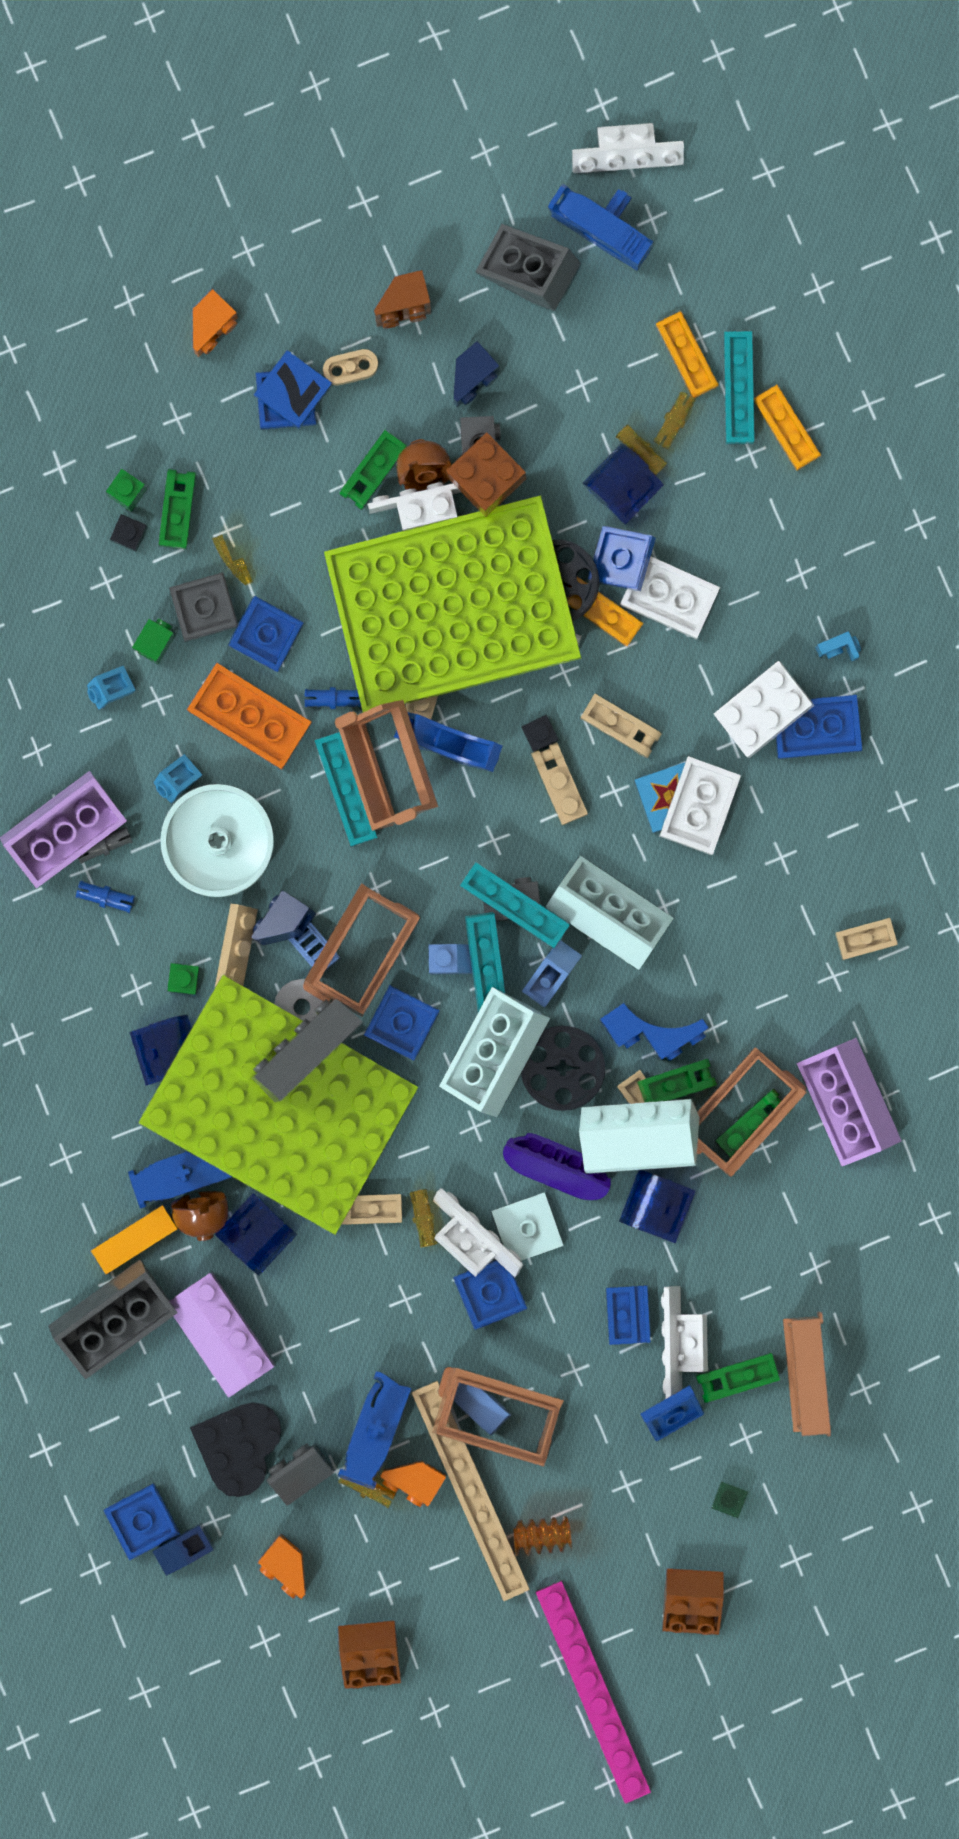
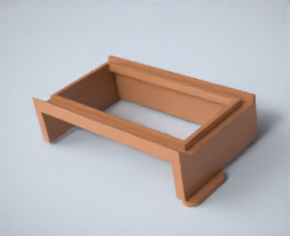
M403 700L378 705L359 715L352 711L335 719V726L339 729L372 831L390 827L394 824H404L415 819L418 814L438 807ZM388 713L392 714L421 805L397 814L394 813L365 725Z
M361 883L308 973L303 989L322 1001L337 999L349 1010L363 1017L420 919L419 915L400 903H393ZM369 898L406 920V923L360 1002L357 1003L319 980L366 900Z
M756 1047L752 1049L697 1111L700 1117V1125L757 1060H760L792 1089L727 1163L698 1138L697 1154L703 1153L729 1177L734 1175L807 1093L805 1086L789 1071L780 1070Z
M817 1312V1317L783 1319L793 1432H802V1436L819 1434L831 1436L821 1324H823L822 1312Z
M445 1368L438 1389V1395L442 1397L432 1430L433 1434L539 1466L545 1465L559 1410L564 1400L459 1368ZM463 1383L548 1409V1416L536 1453L447 1427L446 1424L458 1384Z

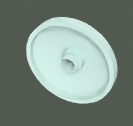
M213 784L189 791L171 807L162 826L161 851L167 868L180 884L190 891L203 896L227 897L248 889L266 871L273 853V829L265 810L251 795L233 786Z

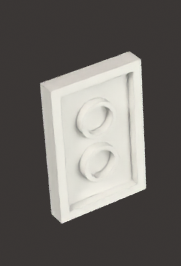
M650 557L641 592L627 589L620 605L697 640L720 587L654 557Z
M778 661L716 711L714 715L745 756L750 758L810 710L814 704L785 666Z
M688 756L659 837L713 855L741 775Z

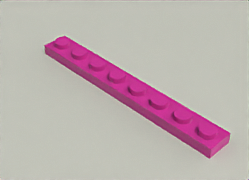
M562 1580L535 1591L624 1803L626 1804L651 1793Z

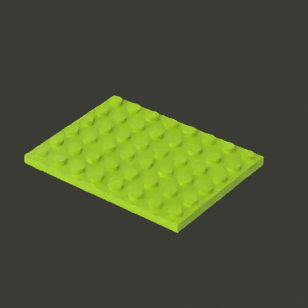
M541 495L498 506L487 517L478 511L324 552L363 712L385 703L403 700L404 704L582 659Z
M222 975L138 1123L336 1235L418 1087L341 1043L281 1101L274 1102L252 1079L256 1074L253 1068L264 1058L269 1061L277 1053L273 1049L285 1038L290 1041L297 1035L294 1029L302 1020Z

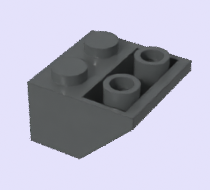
M308 1443L304 1444L293 1452L292 1456L294 1459L288 1463L283 1459L269 1470L271 1475L266 1480L287 1506L335 1472L316 1443L311 1447Z

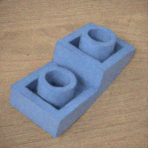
M463 1383L458 1384L454 1401L490 1435H493L511 1416L501 1403L485 1390Z

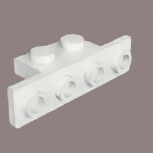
M653 123L597 127L599 148L572 150L573 173L674 166L684 163L683 141L655 143Z
M443 482L428 485L427 490L416 492V489H408L400 492L398 497L389 499L388 495L373 498V503L368 504L369 513L372 514L397 508L402 530L405 531L457 517L452 494L460 493L461 491L454 484L444 486Z
M440 1188L436 1192L433 1202L449 1215L452 1220L436 1234L434 1239L475 1277L494 1258L516 1277L523 1266L518 1254L511 1249L507 1250L493 1231H487L480 1224L479 1219L474 1213L464 1210L452 1193L445 1192Z
M680 1286L664 1287V1293L661 1297V1304L664 1309L662 1335L665 1337V1349L662 1354V1361L665 1366L663 1391L666 1394V1399L682 1390V1372L708 1371L707 1314H681Z

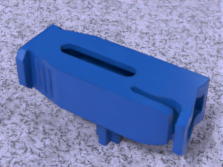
M562 184L548 206L552 213L551 217L638 271L652 250L654 241L648 239L619 218L632 199L625 191L618 189L604 209L587 197L573 192L568 186ZM564 194V196H563L562 200L560 201V203L557 204V201L559 200V198L561 197V195Z
M188 1151L150 1164L149 1167L144 1168L138 1174H136L135 1170L128 1172L140 1209L147 1207L146 1201H164L165 1199H171L232 1178V1176Z
M377 1371L373 1379L379 1381L381 1385L376 1382L365 1399L349 1442L347 1453L345 1454V1470L340 1469L337 1475L342 1479L373 1490L377 1482L372 1479L376 1477V1473L380 1471L379 1468H382L383 1462L387 1457L411 1388L400 1386L385 1374ZM380 1386H382V1390L375 1399L374 1406L372 1408V1399L376 1392L379 1390Z

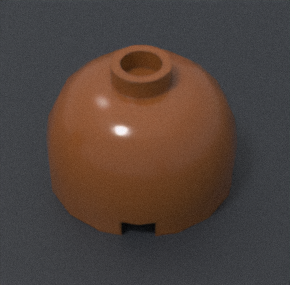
M418 439L411 442L398 456L396 471L400 486L404 484L405 490L416 489V492L427 490L428 485L438 483L441 480L443 484L447 483L449 479L447 478L446 470L452 465L447 451L440 444L433 441Z
M203 1191L198 1192L201 1197L190 1200V1196L185 1195L172 1202V1214L177 1228L189 1237H197L198 1241L212 1239L214 1237L213 1234L219 1232L225 1226L228 1219V1202L223 1192Z

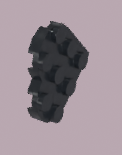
M250 1402L190 1427L209 1474L219 1490L227 1496L241 1497L250 1495L260 1487L265 1480L267 1471L265 1456L275 1449L280 1441L282 1431L280 1419L273 1409L261 1403Z

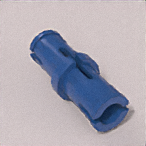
M330 687V690L305 689V697H316V699H305V707L330 706V709H336V706L361 707L360 700L349 699L350 697H359L357 690H336V687Z
M80 881L78 887L89 891V893L77 890L76 898L99 903V907L106 908V906L126 911L127 913L131 912L133 906L121 902L125 901L133 904L134 895L131 896L113 891L111 887L106 885L103 888Z

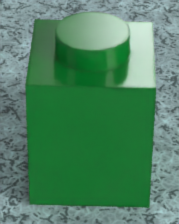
M121 469L106 490L109 498L132 513L147 491L144 483Z
M157 618L156 622L148 619L132 649L159 665L175 637L174 633L170 631L172 626Z

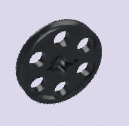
M552 540L562 581L566 585L572 586L571 588L564 586L567 602L570 597L575 595L580 596L582 599V605L578 610H570L573 622L582 617L596 600L600 581L598 569L591 556L577 544L566 540ZM569 548L574 551V558L570 563H562L560 561L559 555L563 549ZM583 569L590 570L592 574L591 581L587 584H580L577 581V574Z
M555 1026L545 1029L535 1047H543L546 1050V1059L537 1063L529 1057L521 1072L523 1084L532 1098L547 1108L568 1111L582 1107L596 1096L603 1084L605 1061L602 1051L589 1034L578 1028ZM560 1032L569 1034L571 1042L566 1048H559L554 1042L555 1036ZM591 1046L595 1050V1057L592 1061L584 1062L580 1059L579 1051L582 1047ZM562 1060L568 1066L580 1067V1069L566 1071V1076H560V1072L555 1071V1069L547 1070L546 1068L559 1066ZM585 1074H591L596 1079L595 1086L590 1090H584L579 1084L580 1078ZM535 1075H543L547 1080L546 1087L541 1091H536L531 1087V1079ZM562 1088L568 1089L572 1095L570 1102L564 1105L559 1104L555 1099L556 1092Z

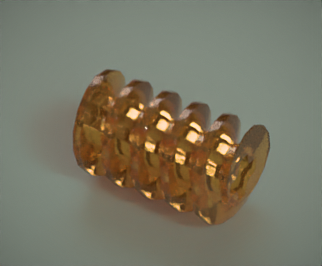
M563 1516L561 1525L558 1524L556 1517H552L549 1526L545 1519L541 1518L537 1527L534 1520L529 1519L527 1527L524 1526L522 1520H518L516 1528H513L515 1557L519 1556L521 1548L524 1549L527 1556L530 1555L532 1547H535L538 1555L542 1554L543 1546H546L549 1554L553 1553L555 1545L558 1546L561 1553H564L566 1544H569L572 1551L570 1522L567 1516Z

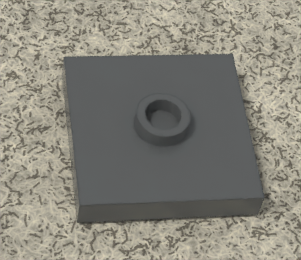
M223 572L169 587L184 642L237 628L238 623Z

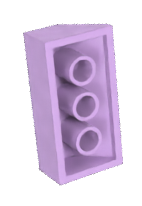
M88 771L2 835L0 840L37 889L127 822V820L93 774Z
M857 1038L797 1063L842 1167L883 1151L902 1141Z
M213 1272L170 1300L178 1312L173 1317L228 1398L276 1366Z

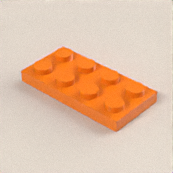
M218 663L215 664L187 709L194 716L283 770L312 724L305 717Z

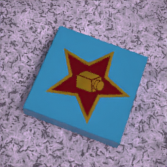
M685 762L634 780L652 833L662 829Z

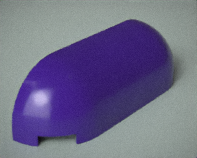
M526 1133V1136L516 1138L511 1137L504 1146L503 1157L506 1163L523 1176L583 1200H598L609 1192L611 1179L608 1178L605 1172L586 1173L581 1152L533 1133Z

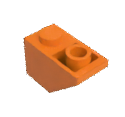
M213 289L193 308V349L198 357L203 353L209 354L218 344L216 340L223 333L225 335L229 334L237 325L235 321L238 318L237 312Z
M422 1460L384 1469L380 1477L384 1479L382 1483L384 1486L394 1492L401 1489L409 1494L406 1498L407 1500L421 1507L422 1504L430 1505L444 1482L446 1475Z
M280 1534L259 1559L258 1563L261 1565L259 1570L270 1580H273L274 1577L283 1584L281 1589L294 1599L297 1595L302 1599L306 1594L303 1552Z

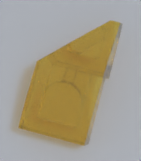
M223 535L212 538L218 554L229 571L242 584L248 585L253 583L244 559L240 558L232 561Z

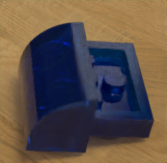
M620 444L582 483L600 503L604 504L625 525L664 486L648 468L649 466L624 444Z
M188 1014L152 1023L149 1026L130 1032L146 1086L161 1082L192 1029Z
M638 1170L619 1222L676 1243L696 1190L644 1170Z
M254 1193L229 1218L225 1226L215 1234L232 1253L258 1276L298 1235Z

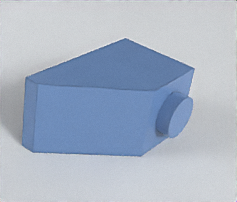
M560 940L556 947L552 948L522 992L545 1008L582 955Z
M469 944L429 945V974H473Z

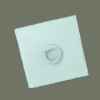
M545 1192L492 1211L503 1246L507 1250L511 1249L516 1252L521 1261L563 1246Z

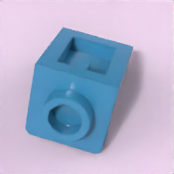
M849 631L824 641L815 647L819 657L827 655L828 659L844 653L842 648L846 647L852 662L859 658L858 652L861 651L856 636L851 637Z
M124 665L94 677L87 684L88 696L99 710L108 703L126 697L136 691Z
M184 754L159 773L154 781V785L158 793L172 803L182 792L202 777V774Z

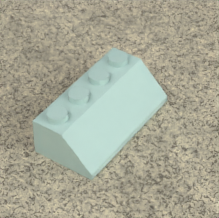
M582 856L578 858L546 905V908L555 915L561 917L638 970L673 920V917Z
M492 987L439 1087L476 1110L498 1117L550 1018L531 1006Z
M692 1100L582 1107L579 1133L585 1172L599 1173L696 1166L700 1117Z

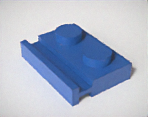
M647 1285L606 1288L609 1345L650 1343Z

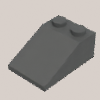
M501 224L475 272L531 303L555 311L581 263L569 248Z

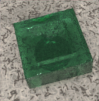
M721 1481L711 1508L738 1518L748 1491Z

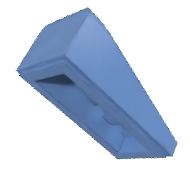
M310 923L307 926L309 930L300 938L288 940L309 965L313 967L314 961L317 960L327 941ZM313 934L316 938L303 949L300 944ZM318 943H321L323 947L310 957L308 952ZM335 953L325 971L341 959L337 953Z

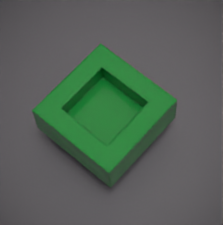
M171 963L167 991L196 995L199 966Z

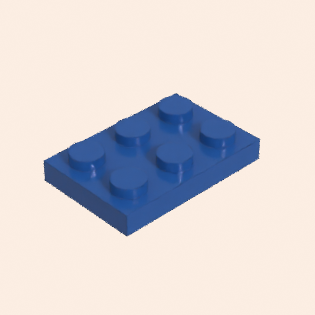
M857 695L810 699L814 706L776 736L778 759L861 752L862 741Z

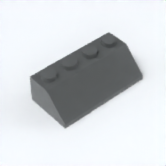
M327 999L324 1000L314 1010L317 1015L310 1022L305 1019L294 1029L297 1035L290 1041L285 1038L273 1049L277 1053L269 1061L264 1058L253 1068L256 1074L252 1079L274 1102L281 1101L363 1022L339 1000L334 999L331 1002Z
M138 1260L48 1325L55 1342L86 1380L178 1312L141 1260Z

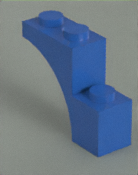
M407 712L419 749L437 753L462 765L490 772L494 771L495 765L499 760L502 745L458 731L424 716ZM396 730L394 738L400 740L398 732Z
M624 1003L600 1019L618 1048L623 1044L626 1049L641 1040L638 1034L642 1032L659 1059L662 1060L666 1057L668 1061L681 1054L683 1051L680 1047L687 1042H690L693 1046L705 1038L704 1031L708 1029L703 1019L679 1028L654 1026L639 1019Z

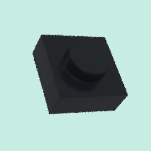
M121 514L110 537V541L136 552L147 525Z
M547 715L521 727L533 752L559 741Z

